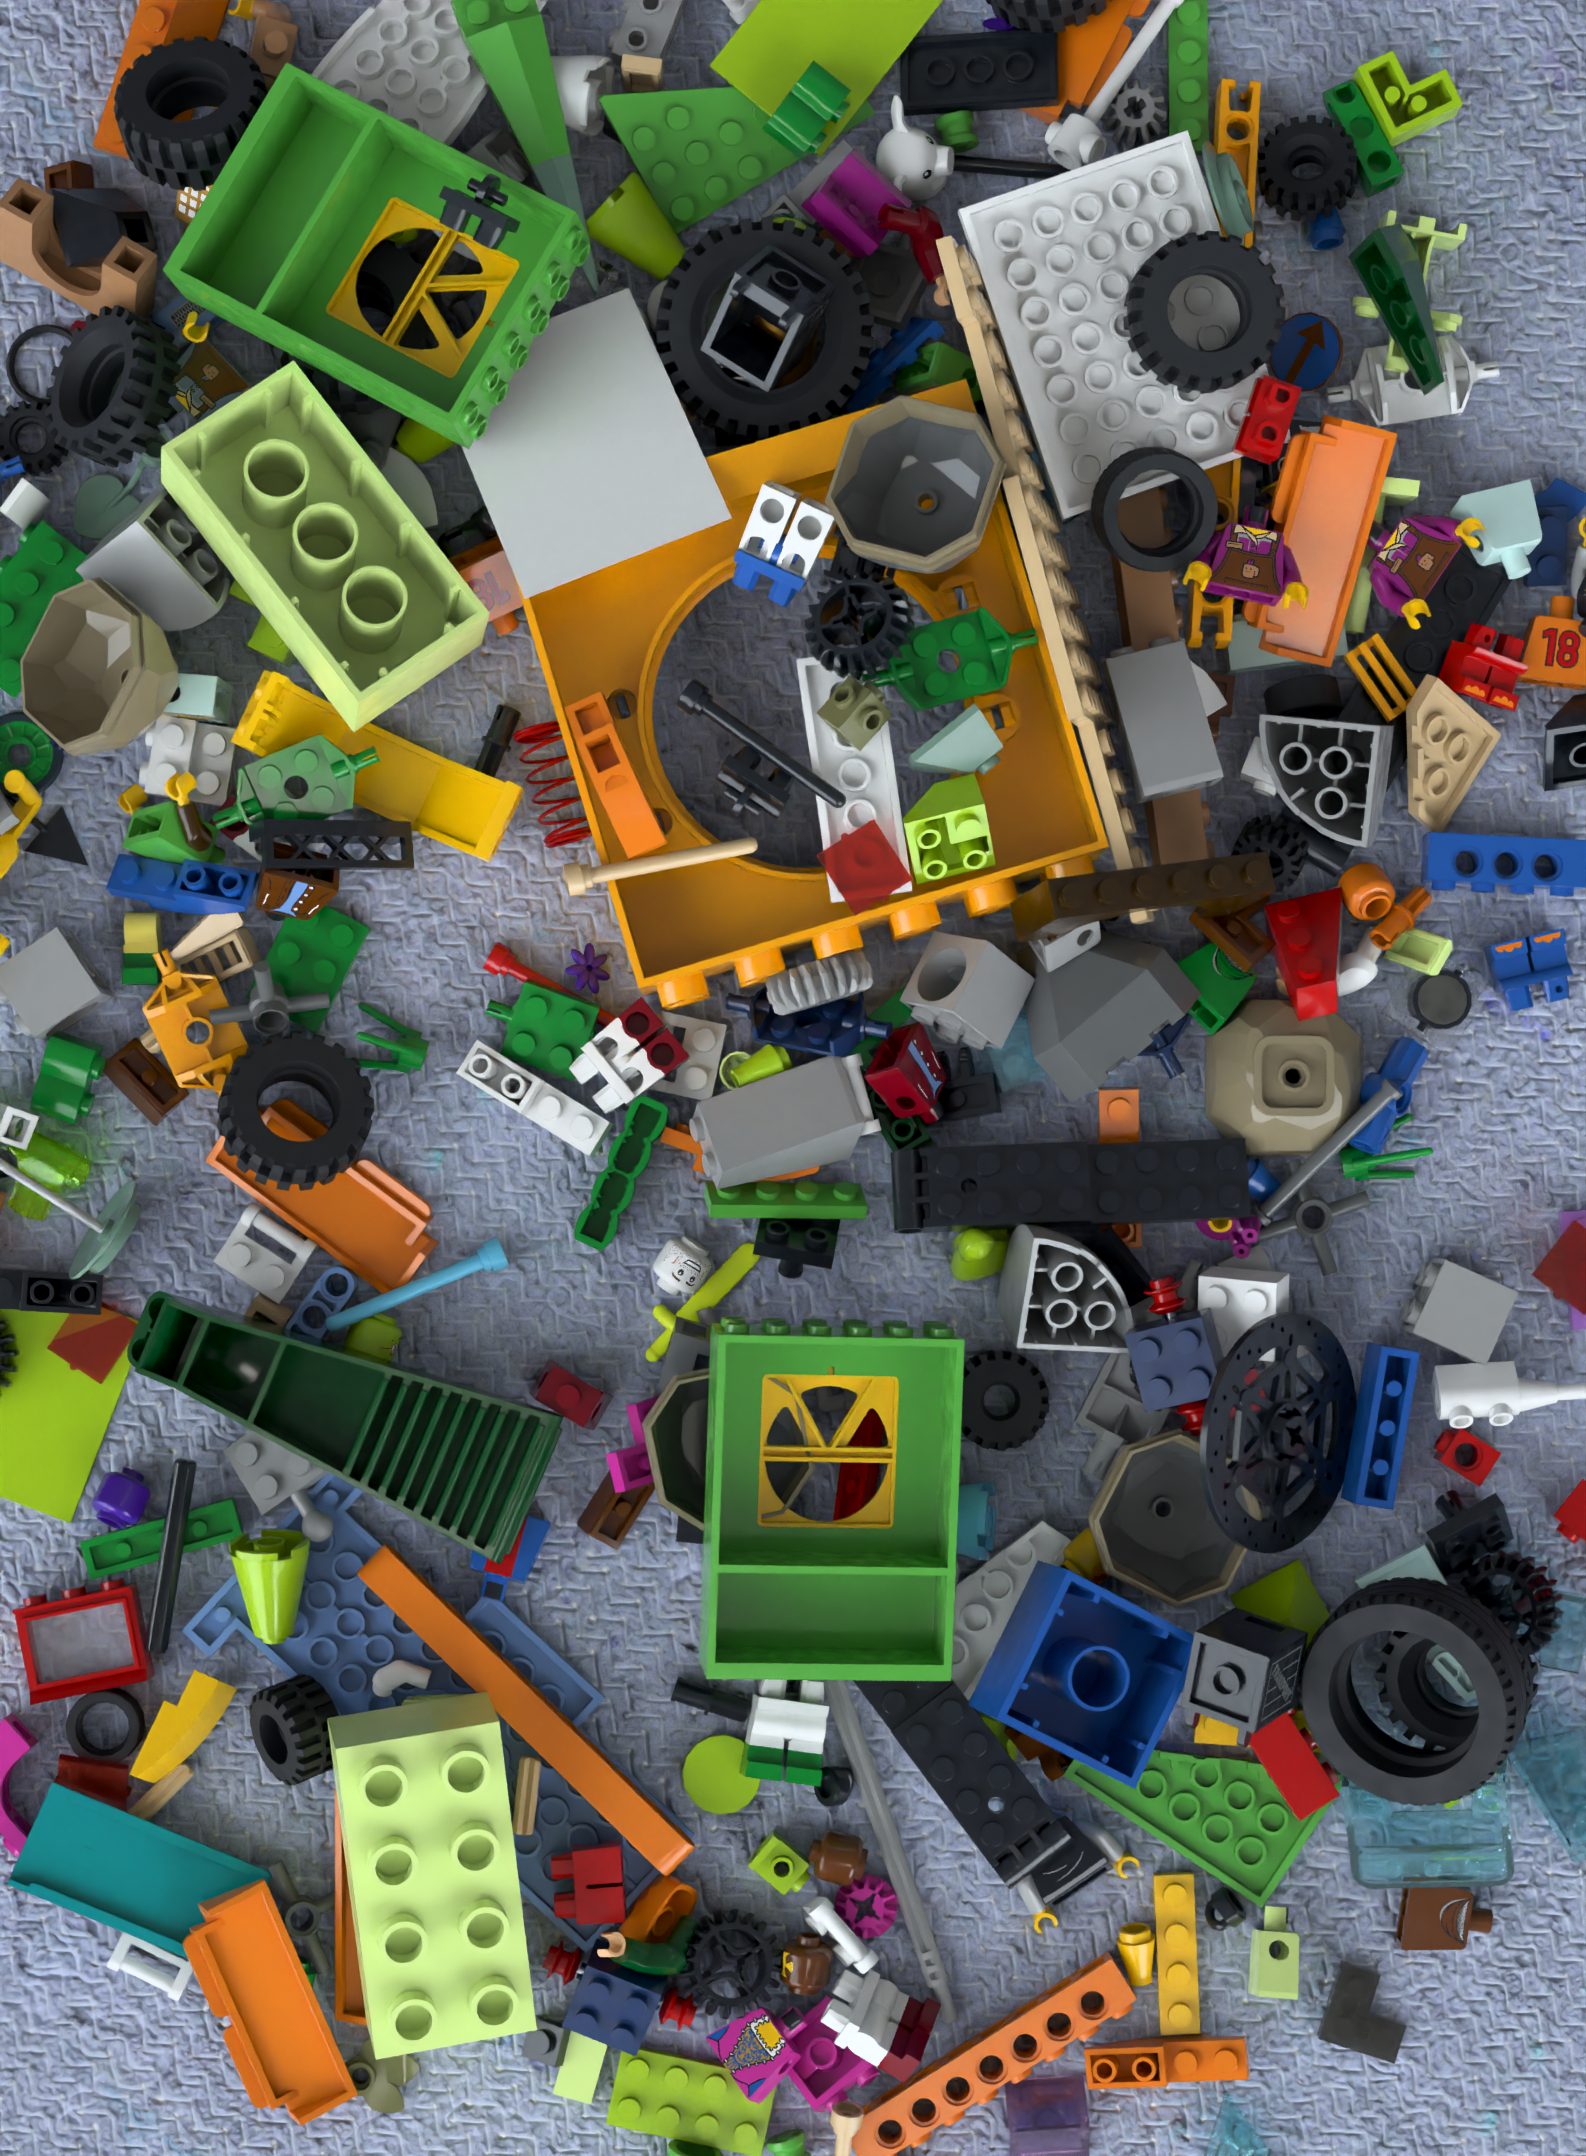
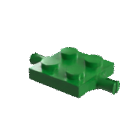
M530 979L524 982L519 1000L513 1007L490 999L485 1015H490L507 1022V1035L500 1052L501 1055L572 1081L576 1079L569 1070V1067L584 1053L581 1048L595 1037V1023L601 1005Z

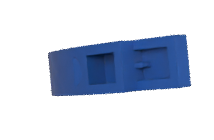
M119 854L106 889L113 896L146 901L152 909L204 915L229 914L247 910L259 874L257 871L185 859L183 865Z

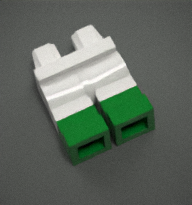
M762 1679L759 1694L753 1693L752 1708L739 1773L750 1778L780 1782L783 1780L788 1783L821 1787V1760L826 1733V1718H828L829 1706L823 1703L824 1682L800 1680L798 1699L785 1698L787 1680Z

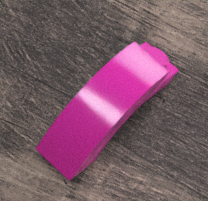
M11 1713L0 1722V1833L5 1837L3 1843L13 1855L19 1857L32 1827L18 1813L11 1801L9 1780L17 1762L39 1741Z

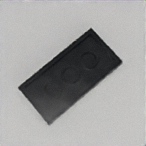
M1045 28L1044 33L1022 29L914 37L900 55V90L904 116L944 114L967 110L974 112L1059 106L1058 32L1054 33L1053 28Z

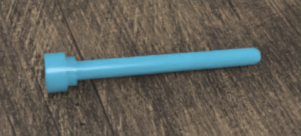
M495 1237L481 1243L482 1248L476 1250V1255L330 1316L326 1320V1327L329 1331L335 1332L483 1269L484 1272L491 1269L493 1272L508 1267L504 1251Z

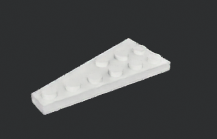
M1040 1520L991 1557L989 1561H986L955 1585L951 1678L968 1700L975 1691L1037 1561L1060 1567L1065 1559L1063 1550L1072 1540L1043 1520Z

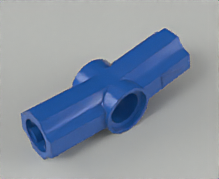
M1401 1036L1399 1040H1395L1378 1072H1371L1365 1077L1360 1090L1361 1107L1382 1088L1380 1083L1386 1077L1400 1088L1403 1096L1398 1100L1393 1099L1348 1142L1351 1146L1365 1153L1381 1154L1396 1116L1403 1115L1410 1106L1413 1093L1412 1084L1428 1057L1426 1048L1414 1039Z

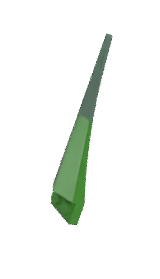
M452 0L451 6L463 41L513 132L544 195L576 211L588 235L544 23L536 1ZM590 248L588 258L580 268L592 292L598 294L599 284Z

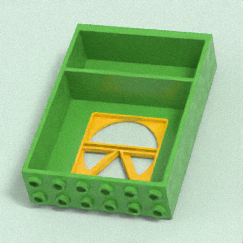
M286 62L164 266L163 271L185 299L461 446L470 449L474 440H479L484 435L489 422L488 416L494 406H498L504 401L509 390L508 382L515 370L519 371L525 365L529 356L528 348L535 336H540L545 331L550 319L549 313L555 302L561 301L568 292L570 286L569 278L577 266L581 267L588 258L591 241L576 211ZM488 174L499 177L501 179L499 191L508 195V201L504 207L493 203L491 207L520 221L517 232L507 231L497 250H494L473 240L481 218L473 214L464 233L441 224L440 218L446 200L439 197L443 186L453 190L458 189L475 198L476 193L467 189V184L471 178L482 182ZM410 229H431L443 232L381 337L365 320L357 300V277L364 259L379 242L395 233ZM458 242L465 244L475 254L483 269L481 274L438 276ZM485 290V305L479 319L459 339L453 336L428 293ZM418 309L439 342L437 348L421 350L405 348L399 345L401 337Z
M722 1317L721 1323H711L699 1661L706 1679L951 1681L965 1339L954 1328L947 1327V1322L924 1321L923 1328L907 1326V1322L901 1320L883 1321V1327H872L867 1325L866 1320L845 1319L842 1326L827 1325V1320L816 1318L802 1319V1325L786 1324V1319L762 1318V1324L745 1323L746 1319L742 1317ZM768 1378L777 1379L778 1381L789 1387L792 1394L783 1389L782 1387H780L779 1385H777L776 1383L772 1382ZM821 1386H835L853 1391L857 1394V1399L827 1445L802 1400L801 1394L806 1390ZM797 1401L802 1411L809 1446L767 1444L766 1441L770 1427L783 1407L789 1408L801 1430L796 1406ZM871 1408L875 1409L885 1427L888 1445L886 1447L847 1446L868 1410ZM806 1451H810L811 1456H807ZM765 1461L888 1463L884 1479L874 1497L862 1509L848 1517L834 1521H815L802 1517L787 1508L784 1514L761 1519L762 1514L780 1511L784 1507V1503L778 1498L770 1484Z

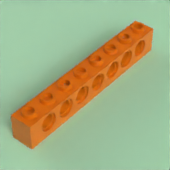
M1105 1952L908 2077L904 2083L897 2084L862 2107L864 2109L862 2127L852 2137L851 2146L857 2156H898L897 2152L909 2144L912 2148L921 2145L931 2137V2130L942 2123L945 2126L954 2124L965 2115L964 2109L975 2102L979 2105L987 2103L999 2093L997 2088L1011 2080L1013 2084L1020 2082L1031 2074V2067L1043 2059L1046 2062H1050L1061 2056L1066 2051L1065 2045L1076 2038L1083 2041L1094 2035L1100 2029L1098 2024L1109 2017L1115 2020L1127 2014L1133 2008L1132 2003L1137 2000V1997L1110 1952ZM1096 1991L1102 1995V2000L1098 2006L1087 2008L1081 2004V1999L1087 1992ZM1054 2013H1064L1069 2017L1067 2024L1061 2029H1053L1047 2025L1049 2017ZM1029 2034L1035 2038V2043L1030 2049L1023 2051L1014 2047V2041L1019 2035ZM993 2055L1000 2058L1002 2061L1001 2065L995 2071L987 2072L980 2067L982 2059L986 2056ZM954 2077H962L968 2082L966 2089L960 2093L949 2091L946 2085ZM921 2098H927L934 2103V2108L927 2114H919L913 2110V2104ZM886 2120H895L900 2124L901 2128L896 2134L888 2136L879 2130V2126Z

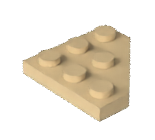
M1426 674L1406 707L1408 813L1428 830L1442 833L1502 734L1438 677Z

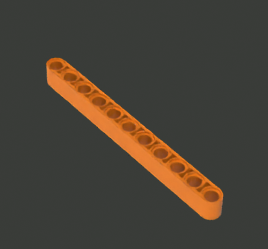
M384 1543L357 1571L363 1582L477 1693L487 1691L494 1710L662 1874L669 1876L696 1848L693 1841L393 1547Z

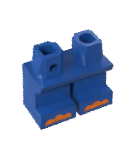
M1564 928L1483 948L1496 993L1503 992L1510 1012L1534 1007L1528 985L1541 983L1546 1003L1569 998L1567 976L1573 975V972L1567 960L1564 945L1567 942Z

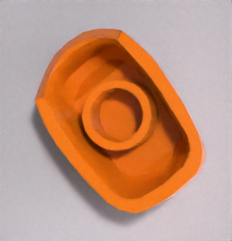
M662 1874L656 1877L635 1900L628 1919L619 1927V1933L623 1937H629L646 1943L665 1942L680 1916H691L698 1898L697 1891L672 1875L665 1876Z

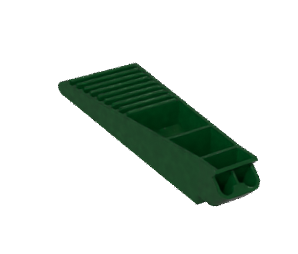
M162 1291L155 1292L149 1297L127 1349L128 1360L135 1367L134 1371L138 1374L179 1390L498 1564L502 1563L505 1554H510L563 1431L560 1425L564 1416L227 1309L214 1305L210 1307L201 1302Z

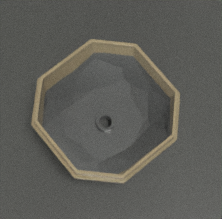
M900 395L851 422L825 502L851 551L858 556L890 568L927 574L945 572L978 549L1007 463L980 414ZM927 499L934 500L930 508H921L923 501Z
M709 1368L673 1375L642 1422L658 1503L704 1531ZM768 1378L792 1394L789 1387L775 1378ZM797 1401L796 1406L801 1430L789 1408L783 1407L770 1427L766 1441L767 1444L809 1446L802 1411ZM806 1451L807 1456H811L810 1451ZM765 1461L770 1484L778 1498L784 1503V1507L780 1511L762 1514L761 1519L784 1514L787 1508H790L815 1470V1462Z
M1174 1428L1120 1447L1092 1501L1087 1515L1104 1572L1173 1607H1178L1227 1590L1247 1549L1235 1544L1222 1532L1209 1509L1200 1471V1439L1179 1428ZM1226 1453V1464L1228 1465L1232 1461V1455ZM1240 1485L1235 1491L1238 1502L1250 1516L1260 1521L1263 1512L1259 1500ZM1165 1501L1167 1509L1163 1514L1158 1515L1155 1511L1156 1505L1159 1502Z

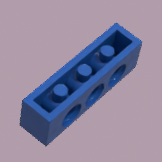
M1428 832L1423 835L1421 882L1432 883L1431 890L1455 891L1456 884L1471 885V892L1494 893L1495 886L1510 887V894L1533 895L1534 888L1550 889V896L1573 897L1574 890L1586 887V840ZM1459 853L1468 854L1473 860V869L1469 874L1460 872L1456 867L1455 859ZM1498 855H1505L1512 862V871L1508 876L1501 875L1495 868V860ZM1538 857H1544L1551 863L1552 871L1548 878L1539 876L1535 871L1534 864Z

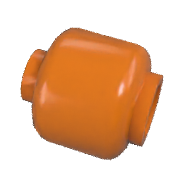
M1358 863L1350 867L1343 873L1337 885V888L1341 887L1342 903L1349 914L1357 920L1369 921L1382 918L1388 913L1395 900L1396 893L1393 884L1384 870L1375 863Z

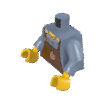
M195 311L189 312L185 324L180 325L171 332L175 337L172 344L178 346L180 354L174 359V363L181 365V374L174 377L173 385L178 387L176 396H172L169 399L167 408L171 410L169 417H162L167 424L184 408L197 422H200L252 388L245 378L207 339L210 322H207L204 326L195 325L198 313Z

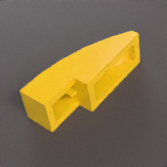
M194 1669L178 1705L164 1700L129 1774L155 1784L188 1758L210 1734L226 1711L237 1688Z

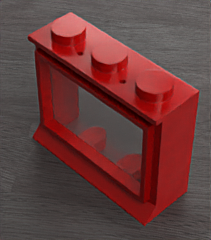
M124 1578L112 1579L101 1582L100 1590L86 1592L85 1586L73 1587L62 1590L61 1598L47 1600L46 1594L34 1595L23 1598V1605L12 1610L15 1615L30 1690V1705L145 1682L155 1675L151 1653L145 1650L147 1632L137 1582L125 1584Z

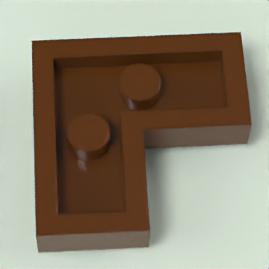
M1268 895L1234 914L1198 919L1197 910L1195 909L1189 917V920L1245 972L1267 956L1275 946V943L1250 921L1253 916L1264 908V905H1267L1270 900Z

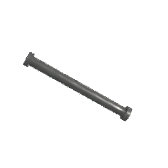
M1386 1077L1380 1083L1382 1088L1261 1205L1256 1203L1250 1209L1252 1214L1259 1218L1263 1225L1268 1226L1273 1221L1272 1216L1393 1099L1398 1100L1403 1096V1092L1392 1080Z

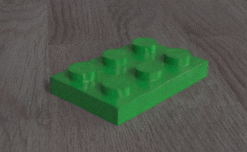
M326 905L311 920L304 921L286 917L264 960L269 963L272 981L285 988L287 997L328 991L330 1007L291 1013L289 1020L318 1034L371 928ZM256 979L245 997L251 1000L250 993L252 989L257 985Z

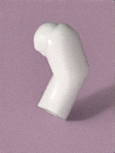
M395 1660L377 1670L372 1679L373 1692L380 1697H388L392 1694V1690L405 1682L426 1689L432 1670L404 1660Z

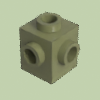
M850 676L817 711L820 718L840 738L859 751L864 748L893 715L882 703L885 695L869 681L861 685Z

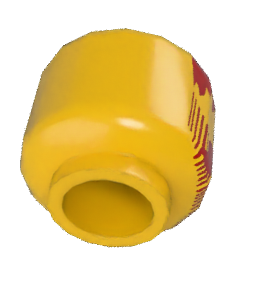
M1085 1528L1064 1548L1063 1555L1065 1561L1062 1563L1064 1569L1070 1570L1099 1586L1110 1575L1103 1570L1091 1528Z

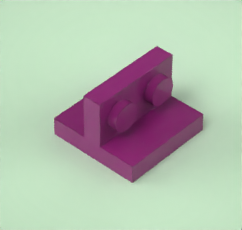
M854 148L813 190L801 206L852 254L860 259L865 253L870 256L879 247L888 232L887 229H881L878 226L880 223L878 215L884 203H891L909 209L913 202Z

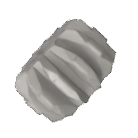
M1138 78L1133 80L1131 89L1128 88L1126 83L1123 84L1102 115L1108 118L1102 124L1103 131L1115 129L1112 141L1117 143L1122 136L1126 137V145L1129 149L1133 148L1136 138L1139 139L1141 144L1146 145L1150 142V134L1159 136L1162 131L1159 123L1167 118V112L1159 109L1164 104V97H1151L1155 89L1153 84L1147 85L1145 90L1139 89L1141 83ZM1132 107L1134 108L1133 112H1136L1137 109L1140 110L1139 119H1133V114L1130 118L1127 117V109Z

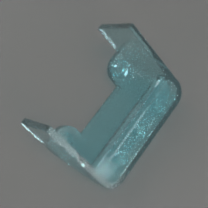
M1508 1758L1504 1760L1497 1770V1782H1485L1483 1786L1472 1793V1810L1392 1812L1391 1801L1361 1789L1342 1775L1341 1791L1351 1872L1354 1880L1359 1885L1369 1889L1501 1886L1509 1882L1513 1877L1514 1840Z

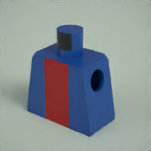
M526 1516L510 1554H505L501 1564L495 1563L472 1550L471 1570L486 1574L480 1594L481 1597L503 1602L509 1580L521 1584L527 1582L550 1532L551 1522Z

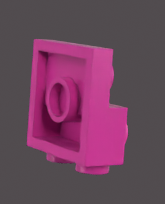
M829 1995L803 2016L808 2026L792 2038L802 2056L787 2073L813 2110L821 2113L825 2110L831 2113L834 2103L849 2100L846 2093L857 2083L861 2088L865 2087L880 2073L875 2065L853 2053L848 2046L843 2049L834 2044L838 2032L820 2022L827 2005L833 1998Z

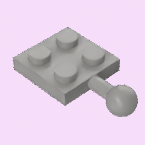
M252 1430L222 1450L263 1516H270L292 1500L303 1517L301 1528L306 1538L309 1537L314 1542H321L331 1535L334 1527L331 1516L325 1511L317 1510L305 1491L329 1474L328 1471Z

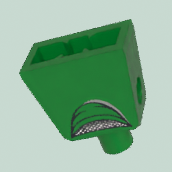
M1213 942L1176 963L1201 993L1200 997L1188 1010V1013L1211 1036L1225 1023L1257 980L1256 974L1251 969L1245 972Z

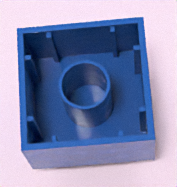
M1038 1560L968 1705L1135 1789L1185 1685L1194 1635L1070 1570Z

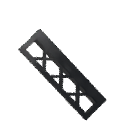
M262 819L248 826L249 842H261L263 869H414L411 822ZM273 841L290 843L296 850L288 859L274 858ZM309 843H326L332 851L325 859H318L307 846ZM400 843L401 860H391L380 847L383 844L396 845ZM346 844H363L369 851L361 860H355L343 847ZM301 854L305 859L296 858ZM336 855H338L341 859H334V858H335ZM373 855H374L378 860H370V859H371V858L373 857Z

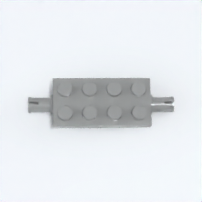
M1191 1258L1180 1280L1182 1284L1176 1289L1178 1297L1187 1298V1302L1178 1310L1179 1315L1198 1310V1276L1209 1269V1267L1202 1265L1195 1278L1201 1263ZM1153 1295L1133 1306L1131 1313L1134 1325L1162 1319V1315L1148 1311V1308L1154 1304ZM1129 1353L1108 1354L1074 1419L1075 1422L1096 1432L1095 1437L1098 1439L1081 1470L1092 1475L1100 1461L1093 1476L1103 1481L1120 1447L1158 1434L1171 1408H1163L1145 1412L1142 1397L1137 1393L1134 1388V1382L1130 1379L1129 1374H1132V1368L1129 1367L1131 1360Z

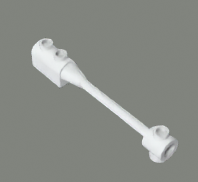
M1161 0L1083 116L1073 113L1067 117L1063 124L1057 121L1050 124L1045 135V142L1049 144L1047 150L1056 162L1067 169L1074 170L1082 167L1084 164L1088 165L1102 160L1107 142L1096 124L1174 8H1178L1185 0Z
M1514 1361L1487 1362V1365L1478 1363L1436 1365L1431 1383V1393L1437 1419H1449L1450 1426L1459 1429L1470 1426L1475 1417H1489L1490 1424L1504 1426L1512 1422L1513 1415H1519L1522 1411L1557 1403L1558 1400L1586 1399V1383L1556 1385L1554 1382L1517 1378Z

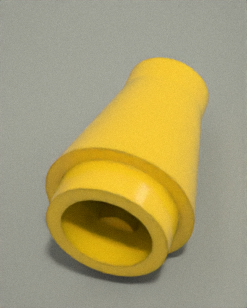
M1145 1923L1123 1925L1119 1928V1936L1116 1938V1942L1128 1974L1129 1984L1132 1986L1148 1985L1152 1982L1155 1934L1151 1932L1150 1926Z

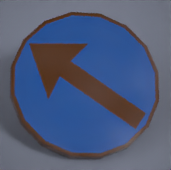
M1312 312L1295 314L1283 321L1279 326L1282 334L1278 344L1270 351L1272 355L1269 357V364L1278 380L1301 387V392L1316 391L1327 385L1337 374L1343 359V340L1338 328L1327 317Z

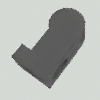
M681 1317L676 1318L661 1367L659 1387L662 1392L673 1375L695 1371L694 1364L698 1353L709 1356L711 1326Z

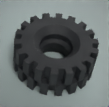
M1307 115V122L1300 123L1298 116L1290 118L1291 126L1285 127L1281 122L1275 126L1276 136L1268 133L1264 138V146L1260 145L1257 167L1261 195H1265V203L1270 209L1276 205V214L1281 217L1290 212L1292 221L1300 222L1301 215H1308V222L1317 221L1316 214L1323 213L1324 217L1328 218L1333 215L1332 207L1336 206L1341 210L1346 206V197L1352 198L1355 193V184L1358 182V169L1354 140L1350 134L1346 136L1345 128L1341 124H1338L1333 129L1332 119L1324 117L1322 123H1317L1316 115ZM1304 163H1316L1323 167V172L1311 179H1301L1292 174L1294 168Z
M1008 1350L984 1351L985 1353L971 1357L964 1365L961 1432L971 1442L986 1449L991 1448L997 1451H1006L1008 1448L1015 1449L1022 1446V1443L1027 1440L1031 1441L1036 1436L1035 1433L1039 1428L1042 1429L1045 1424V1417L1049 1413L1050 1407L1048 1396H1050L1049 1390L1041 1372L1025 1357ZM999 1384L1009 1387L1015 1396L1014 1407L1009 1413L1002 1416L991 1414L984 1405L986 1391L990 1387Z

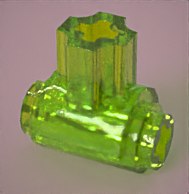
M19 1128L16 1131L15 1137L21 1133L22 1129ZM36 1131L33 1132L26 1150L9 1145L7 1151L12 1152L16 1156L18 1170L56 1194L62 1195L67 1189L71 1190L73 1187L79 1190L85 1183L92 1167V1161L87 1159L86 1154ZM17 1181L6 1206L28 1219L31 1218L43 1222L47 1219L53 1203Z

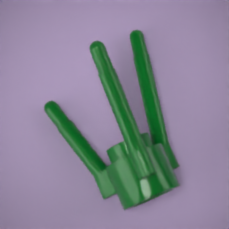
M360 1002L358 1005L359 1009L406 1036V1038L398 1036L396 1042L375 1035L358 1032L356 1034L358 1039L393 1050L391 1058L398 1060L396 1062L357 1059L362 1068L397 1070L406 1074H410L411 1068L421 1071L430 1041L421 1039L422 1032L409 1029L364 1002Z
M1407 1113L1396 1118L1391 1131L1411 1121L1413 1115ZM1347 1143L1348 1147L1342 1148L1339 1151L1345 1179L1354 1177L1355 1182L1366 1179L1413 1178L1415 1177V1172L1412 1170L1373 1169H1376L1375 1165L1431 1155L1433 1149L1426 1147L1373 1156V1154L1365 1153Z

